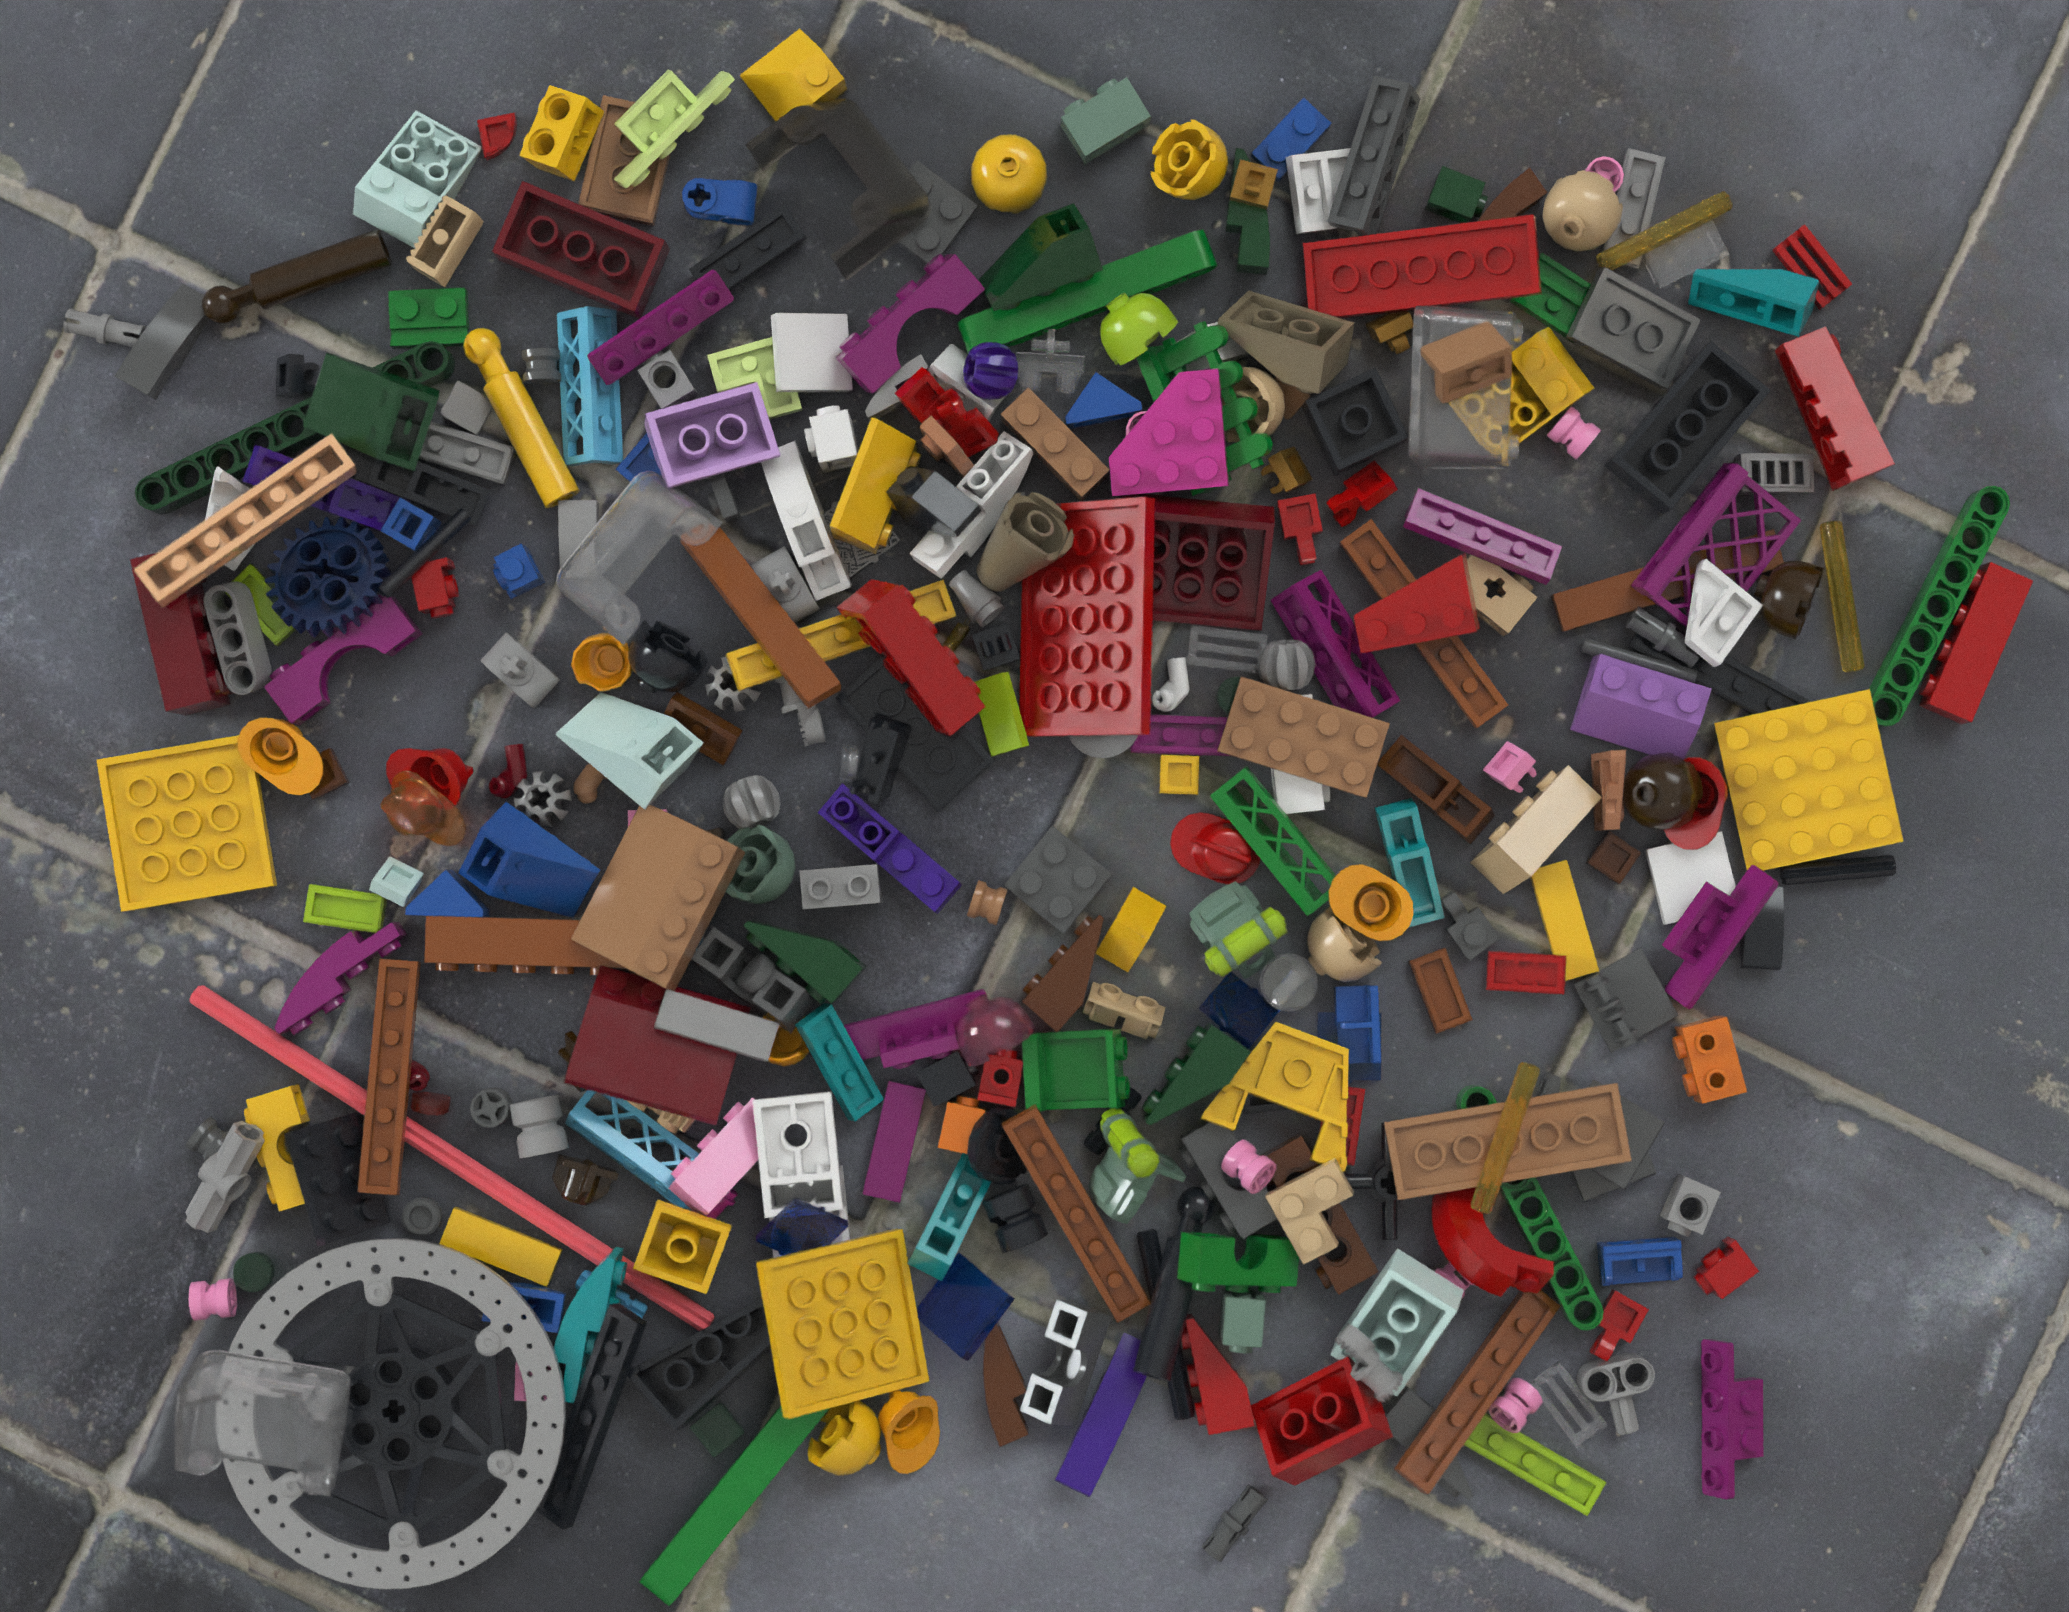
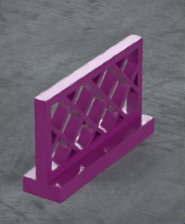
M1723 463L1630 585L1641 595L1650 598L1686 628L1692 598L1690 579L1695 578V573L1690 574L1688 558L1694 551L1706 549L1707 560L1715 566L1714 548L1732 546L1734 568L1720 570L1724 574L1735 573L1736 584L1747 592L1801 522L1799 517L1748 476L1749 473L1737 463ZM1743 486L1754 494L1755 510L1737 512L1735 497ZM1762 501L1766 503L1770 508L1763 509ZM1728 507L1729 513H1728V514H1723V512H1724V511L1726 510V508ZM1777 512L1787 522L1778 534L1766 536L1764 514ZM1756 515L1758 537L1739 539L1737 517ZM1729 519L1731 541L1713 543V525L1717 520ZM1705 537V544L1699 545ZM1772 540L1771 543H1770V544L1768 545V547H1767V546H1766V541ZM1758 542V560L1754 565L1742 566L1740 544ZM1681 569L1682 575L1675 576ZM1744 571H1749V572L1746 574V576L1743 578V572H1744ZM1683 580L1685 602L1671 604L1661 596L1670 582ZM1685 607L1686 615L1677 608Z

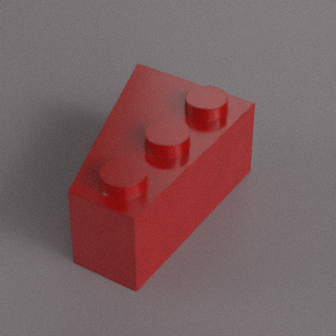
M1466 552L1353 615L1360 652H1372L1477 632L1480 626Z

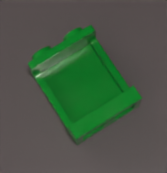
M1121 1028L1022 1034L1026 1109L1036 1104L1040 1112L1045 1110L1086 1108L1118 1109L1125 1106V1099L1130 1097V1082L1128 1076L1123 1075V1060H1127L1128 1044L1126 1037H1121Z

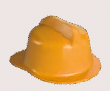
M258 718L249 721L241 729L237 739L238 752L241 758L252 770L259 773L278 789L288 794L303 795L312 792L320 784L323 776L321 756L318 750L310 741L304 738L300 729L284 719Z
M1363 864L1350 865L1341 870L1332 880L1329 889V904L1334 915L1366 937L1377 941L1393 940L1401 936L1410 926L1414 913L1413 901L1408 891L1378 870Z
M896 1390L889 1392V1400L880 1410L878 1422L886 1440L887 1457L890 1466L898 1473L908 1474L922 1468L935 1454L940 1437L937 1401L931 1396H919L911 1391L901 1392Z

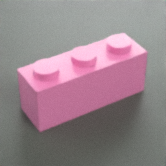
M753 1097L745 1106L738 1101L723 1117L728 1124L719 1133L712 1129L697 1145L702 1152L693 1161L686 1157L671 1173L675 1180L668 1189L693 1212L707 1216L759 1160L753 1100L755 1099Z

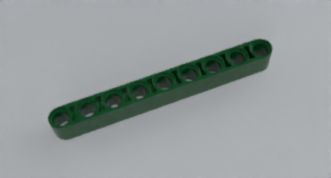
M429 341L372 368L393 375L398 370L404 369L408 371V380L432 387L445 381L453 374L455 360L443 345L438 342ZM434 353H442L443 363L441 367L433 371L428 370L426 366L428 357ZM312 397L144 477L135 488L136 501L143 508L156 514H167L210 494L214 471L219 466L220 458L229 452L234 456V464L226 472L237 480L243 478L254 450V443L261 436H267L269 439V447L267 449L285 456H289L324 439L326 436L306 427L297 437L292 438L288 433L289 425L294 420L302 419L304 423ZM197 469L199 481L195 486L187 488L184 481L186 474L190 470ZM162 486L165 492L164 498L158 504L153 505L150 500V493L155 487Z

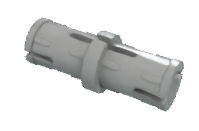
M72 308L67 310L65 318L80 321V324L65 321L63 323L65 333L96 338L98 343L105 345L113 342L133 347L138 340L137 338L130 337V334L141 336L146 329L144 325L114 320L113 315L102 314L100 317Z

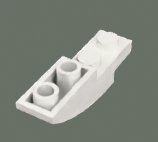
M1004 431L998 437L997 443L985 452L956 486V488L978 504L982 511L958 537L928 531L910 552L914 561L942 579L963 553L972 557L995 527L1005 504L1017 491L1034 452L1032 449Z
M792 441L778 447L780 457L763 461L761 464L799 568L802 567L814 599L817 601L850 588L852 583L823 515V507L796 441Z

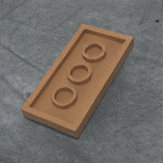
M1240 677L1217 752L1367 798L1390 723Z

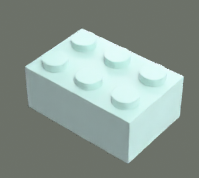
M1397 1248L1341 1331L1347 1324L1356 1327L1376 1346L1374 1350L1379 1353L1380 1360L1391 1371H1398L1403 1376L1402 1384L1398 1386L1399 1389L1397 1391L1392 1390L1394 1396L1397 1397L1458 1311L1464 1290ZM1335 1342L1330 1354L1337 1360L1347 1356L1351 1357L1350 1353H1346L1344 1348H1340L1342 1344L1337 1345Z

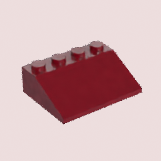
M1147 494L1120 496V499L1137 497L1155 498L1152 620L1262 631L1275 526L1274 507Z
M600 965L564 1083L716 1125L738 1054L655 1029L654 1026L667 988L647 978ZM677 987L675 992L747 1014L750 1012V1007L680 987Z

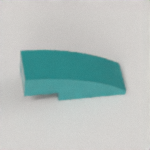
M1412 798L1375 807L1392 879L1408 891L1413 901L1414 915L1409 927L1445 918L1429 847L1425 842L1417 805Z

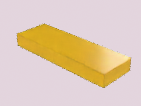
M1563 860L1539 867L1530 879L1552 954L1567 955L1566 981L1598 972L1599 968L1568 861Z
M458 1207L453 1208L439 1243L546 1287L551 1281L563 1251L559 1247Z

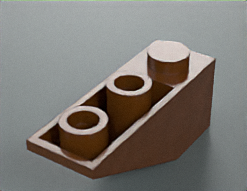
M1100 914L1095 919L1088 915L1074 930L1073 933L1078 938L1069 949L1062 944L1050 957L1048 962L1053 967L1045 976L1041 977L1036 973L1022 989L1027 994L1022 1002L1056 1032L1062 1028L1083 1004L1104 920Z

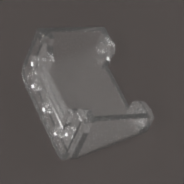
M1444 306L1415 307L1409 452L1411 461L1418 468L1512 469V459H1518L1519 436L1512 435V430L1509 426L1511 377L1443 404L1435 395V371L1421 356L1420 348L1487 321L1511 345L1512 351H1514L1516 343H1522L1523 320H1517L1515 312Z
M654 471L641 472L631 480L561 566L556 580L558 589L571 602L624 645L640 622L638 607L625 596V593L673 534L689 545H700L713 536L722 522L678 487L668 488L662 475Z
M211 1350L199 1354L176 1392L175 1471L202 1476L216 1470L223 1458L298 1470L296 1483L301 1490L312 1495L330 1496L336 1484L350 1397L351 1379L349 1375L337 1369L222 1350Z

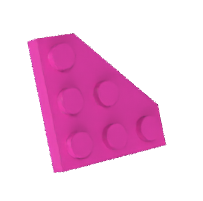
M1219 369L1179 372L1109 456L1112 496L1229 486Z

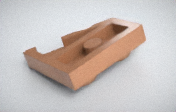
M930 416L920 425L923 436L920 439L923 443L922 447L935 461L938 462L943 458L963 479L974 464L966 456L958 443Z
M1626 750L1591 754L1592 788L1602 797L1593 807L1594 831L1620 829V822L1624 820V803L1622 798Z

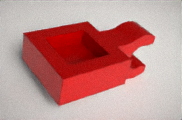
M921 367L894 394L917 421L923 423L932 416L944 429L947 421L941 418L936 409L943 404L939 394L945 391L931 373Z
M952 388L939 394V398L944 404L938 406L936 410L941 418L947 421L944 430L958 443L967 457L997 443L999 433L976 407L966 411L961 397Z
M1372 461L1344 481L1343 484L1346 490L1331 497L1326 504L1335 514L1333 516L1334 519L1343 527L1354 520L1360 506L1367 512L1398 489L1393 479L1375 461Z
M1316 494L1278 500L1277 508L1284 540L1295 538L1300 566L1315 563L1316 552L1312 535L1321 534L1323 531Z
M1613 1289L1602 1307L1604 1311L1603 1319L1598 1326L1603 1328V1331L1595 1339L1589 1351L1605 1361L1610 1359L1620 1338L1628 1343L1632 1342L1649 1311L1646 1307Z

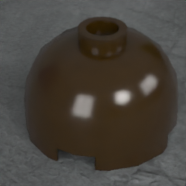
M1787 561L1776 566L1769 577L1762 575L1754 597L1761 599L1760 604L1763 605L1759 610L1762 621L1773 631L1796 640L1812 607L1811 603L1816 591L1814 588H1819L1824 568L1803 561Z
M1673 753L1648 755L1634 763L1624 777L1623 803L1629 815L1641 826L1654 830L1680 828L1691 821L1695 816L1693 813L1697 809L1698 800L1703 797L1701 777L1694 765L1690 762H1685L1679 756L1673 755Z

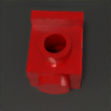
M447 557L427 561L411 577L418 611L424 614L430 613L432 619L453 615V608H456L454 598L459 597L456 578L454 574H448V570L455 569L454 561Z
M995 1047L994 1053H986L977 1100L1012 1107L1016 1106L1023 1070V1059L1017 1058L1018 1051ZM998 1069H1004L1009 1073V1079L1006 1083L1001 1084L995 1081L994 1073Z
M1729 1236L1722 1240L1726 1248L1721 1250L1718 1247L1707 1253L1701 1259L1703 1265L1696 1269L1697 1274L1693 1276L1695 1282L1707 1296L1713 1293L1718 1298L1723 1299L1759 1272L1738 1242Z

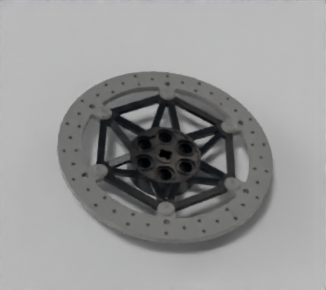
M403 1238L372 1239L331 1249L304 1262L275 1283L254 1305L231 1343L220 1378L216 1409L220 1452L228 1479L244 1510L259 1530L279 1550L304 1567L338 1582L376 1589H408L431 1585L453 1578L484 1562L510 1542L531 1518L552 1482L560 1459L566 1422L564 1384L554 1347L539 1318L521 1294L488 1266L462 1252L431 1242ZM375 1264L380 1266V1273L374 1271L373 1267ZM393 1277L414 1278L447 1288L476 1306L490 1319L491 1323L485 1329L479 1331L394 1292ZM358 1280L363 1281L365 1296L289 1351L276 1344L277 1339L287 1325L311 1302L342 1285ZM394 1309H400L466 1339L467 1343L432 1356L421 1350L413 1349ZM364 1311L368 1312L364 1361L359 1365H349L304 1359L306 1353ZM382 1314L397 1347L378 1352ZM506 1324H510L512 1326V1332H507L505 1330ZM505 1347L511 1348L518 1363L527 1400L526 1435L521 1454L506 1449L497 1363V1353ZM257 1350H261L263 1352L262 1358H259L257 1356ZM471 1354L472 1357L453 1380L443 1364ZM393 1360L399 1363L402 1368L401 1378L394 1379L387 1374V1361ZM480 1364L485 1366L492 1443L485 1440L459 1414L458 1392ZM262 1372L276 1377L286 1472L278 1479L272 1478L265 1463L257 1431L256 1406ZM302 1372L343 1376L344 1382L340 1387L338 1395L335 1396ZM423 1376H429L436 1381L438 1387L436 1394L430 1395L423 1391L421 1387ZM292 1383L336 1413V1423L301 1463L298 1460L291 1390ZM357 1383L365 1384L369 1388L371 1394L369 1401H361L356 1397L354 1389ZM397 1400L398 1406L404 1405L405 1411L397 1416V1411L392 1412L390 1407ZM432 1415L440 1420L442 1427L440 1433H432L427 1430L424 1422L426 1416ZM360 1422L369 1423L373 1427V1440H366L360 1436L358 1431ZM454 1428H456L482 1454L449 1447L445 1443L451 1436ZM341 1438L351 1451L352 1456L312 1471L313 1467L334 1442ZM402 1438L407 1441L410 1447L409 1455L401 1456L394 1450V1439ZM433 1456L479 1467V1471L421 1514H415L424 1465L428 1458ZM364 1463L374 1466L388 1518L318 1488L316 1483ZM410 1469L411 1473L401 1512L390 1471ZM525 1469L527 1476H521L519 1470ZM493 1475L507 1482V1487L497 1501L474 1523L444 1540L426 1546L419 1544L418 1530ZM271 1495L277 1496V1502L271 1500ZM302 1495L389 1535L390 1549L368 1548L338 1539L308 1521L293 1507L292 1503ZM403 1554L409 1556L408 1562H405L402 1559Z

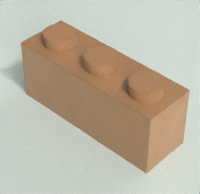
M1029 387L1001 413V421L1026 446L1032 449L1033 454L1081 502L1109 476L1110 470Z

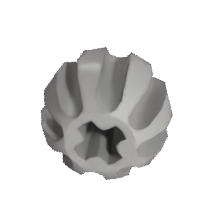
M1299 640L1272 641L1263 647L1258 657L1257 668L1264 684L1282 690H1296L1309 684L1314 675L1315 659L1313 652L1304 642Z
M726 656L722 657V668L717 670L711 665L706 674L715 678L713 683L705 684L707 696L711 697L719 694L714 702V706L723 711L727 710L731 702H733L735 712L746 710L744 705L745 699L750 697L756 702L761 692L752 690V687L739 692L738 690L733 691L728 688L730 684L727 679L733 675Z
M545 770L532 773L534 778L532 785L524 778L517 785V788H521L524 791V796L520 799L514 798L515 808L519 809L526 806L525 815L534 821L539 816L542 828L553 827L551 818L553 814L561 821L568 814L569 811L561 808V803L564 800L572 801L570 789L559 792V787L564 782V779L556 773L552 775L547 783ZM539 791L550 793L551 797L546 800L547 808L536 806L535 804L540 799Z
M759 775L748 776L732 783L724 791L722 800L725 815L739 829L754 828L757 825L768 824L779 814L781 805L779 792L773 783L764 776Z

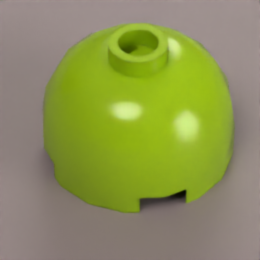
M1124 292L1106 306L1110 312L1101 323V342L1115 365L1119 364L1121 366L1147 351L1148 348L1146 346L1151 344L1160 334L1164 338L1177 325L1178 320L1164 302L1154 295L1139 293L1128 297Z

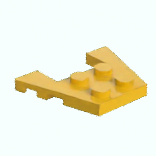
M1275 1022L1248 1055L1231 1082L1221 1089L1205 1109L1200 1119L1234 1131L1247 1095L1256 1096L1322 1121L1323 1124L1310 1161L1322 1165L1335 1158L1342 1171L1345 1172L1347 1167L1346 1113L1349 1049Z

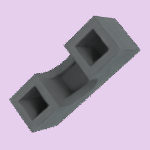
M713 928L691 958L697 968L773 1022L779 1023L780 1027L792 1033L796 1028L795 1024L802 1020L814 1003L807 991L774 969L771 977L761 989L749 993L738 984V980L742 971L753 957L748 954L744 947L716 928Z
M1205 1121L1180 1136L1185 1145L1178 1148L1190 1168L1198 1165L1205 1177L1199 1181V1184L1207 1197H1209L1210 1202L1218 1198L1225 1210L1219 1214V1217L1230 1235L1238 1231L1241 1238L1244 1239L1277 1219L1265 1197L1268 1192L1266 1187L1256 1194H1251L1245 1188L1234 1187L1224 1180L1223 1170L1221 1169L1222 1161L1231 1147L1238 1142L1231 1130Z
M1056 1300L1045 1333V1337L1056 1342V1355L1047 1371L1042 1374L1031 1375L1020 1408L1021 1412L1050 1425L1076 1426L1112 1317L1111 1315L1083 1303Z

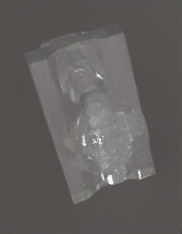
M1048 329L1047 340L1032 339L1031 351H1046V354L1016 352L1020 390L1025 391L1029 387L1032 391H1041L1042 372L1057 373L1056 392L1076 393L1080 374H1084L1085 356L1054 354V352L1070 353V341H1055L1056 329Z

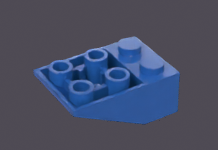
M505 802L481 827L458 873L489 896L573 918L597 878L600 869L561 842L556 836L532 821L523 812Z

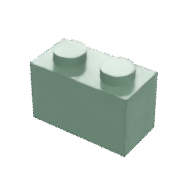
M1127 77L1120 82L1112 79L1104 83L1096 90L1098 95L1087 102L1084 99H1079L1064 109L1065 115L1061 117V127L1084 165L1150 126L1151 115Z
M1222 1288L1218 1334L1222 1344L1229 1346V1351L1252 1353L1253 1347L1262 1348L1266 1300L1261 1291L1232 1292Z

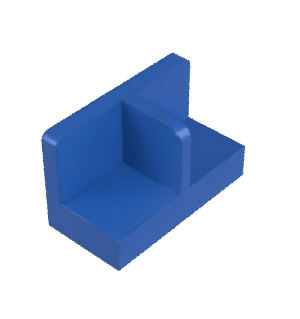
M1378 985L1334 986L1336 1044L1349 1049L1348 1064H1381Z

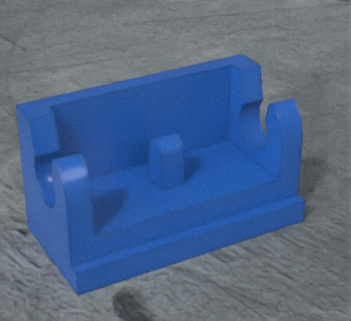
M1673 1236L1597 1242L1600 1285L1610 1286L1640 1282L1674 1281L1683 1278L1681 1240Z

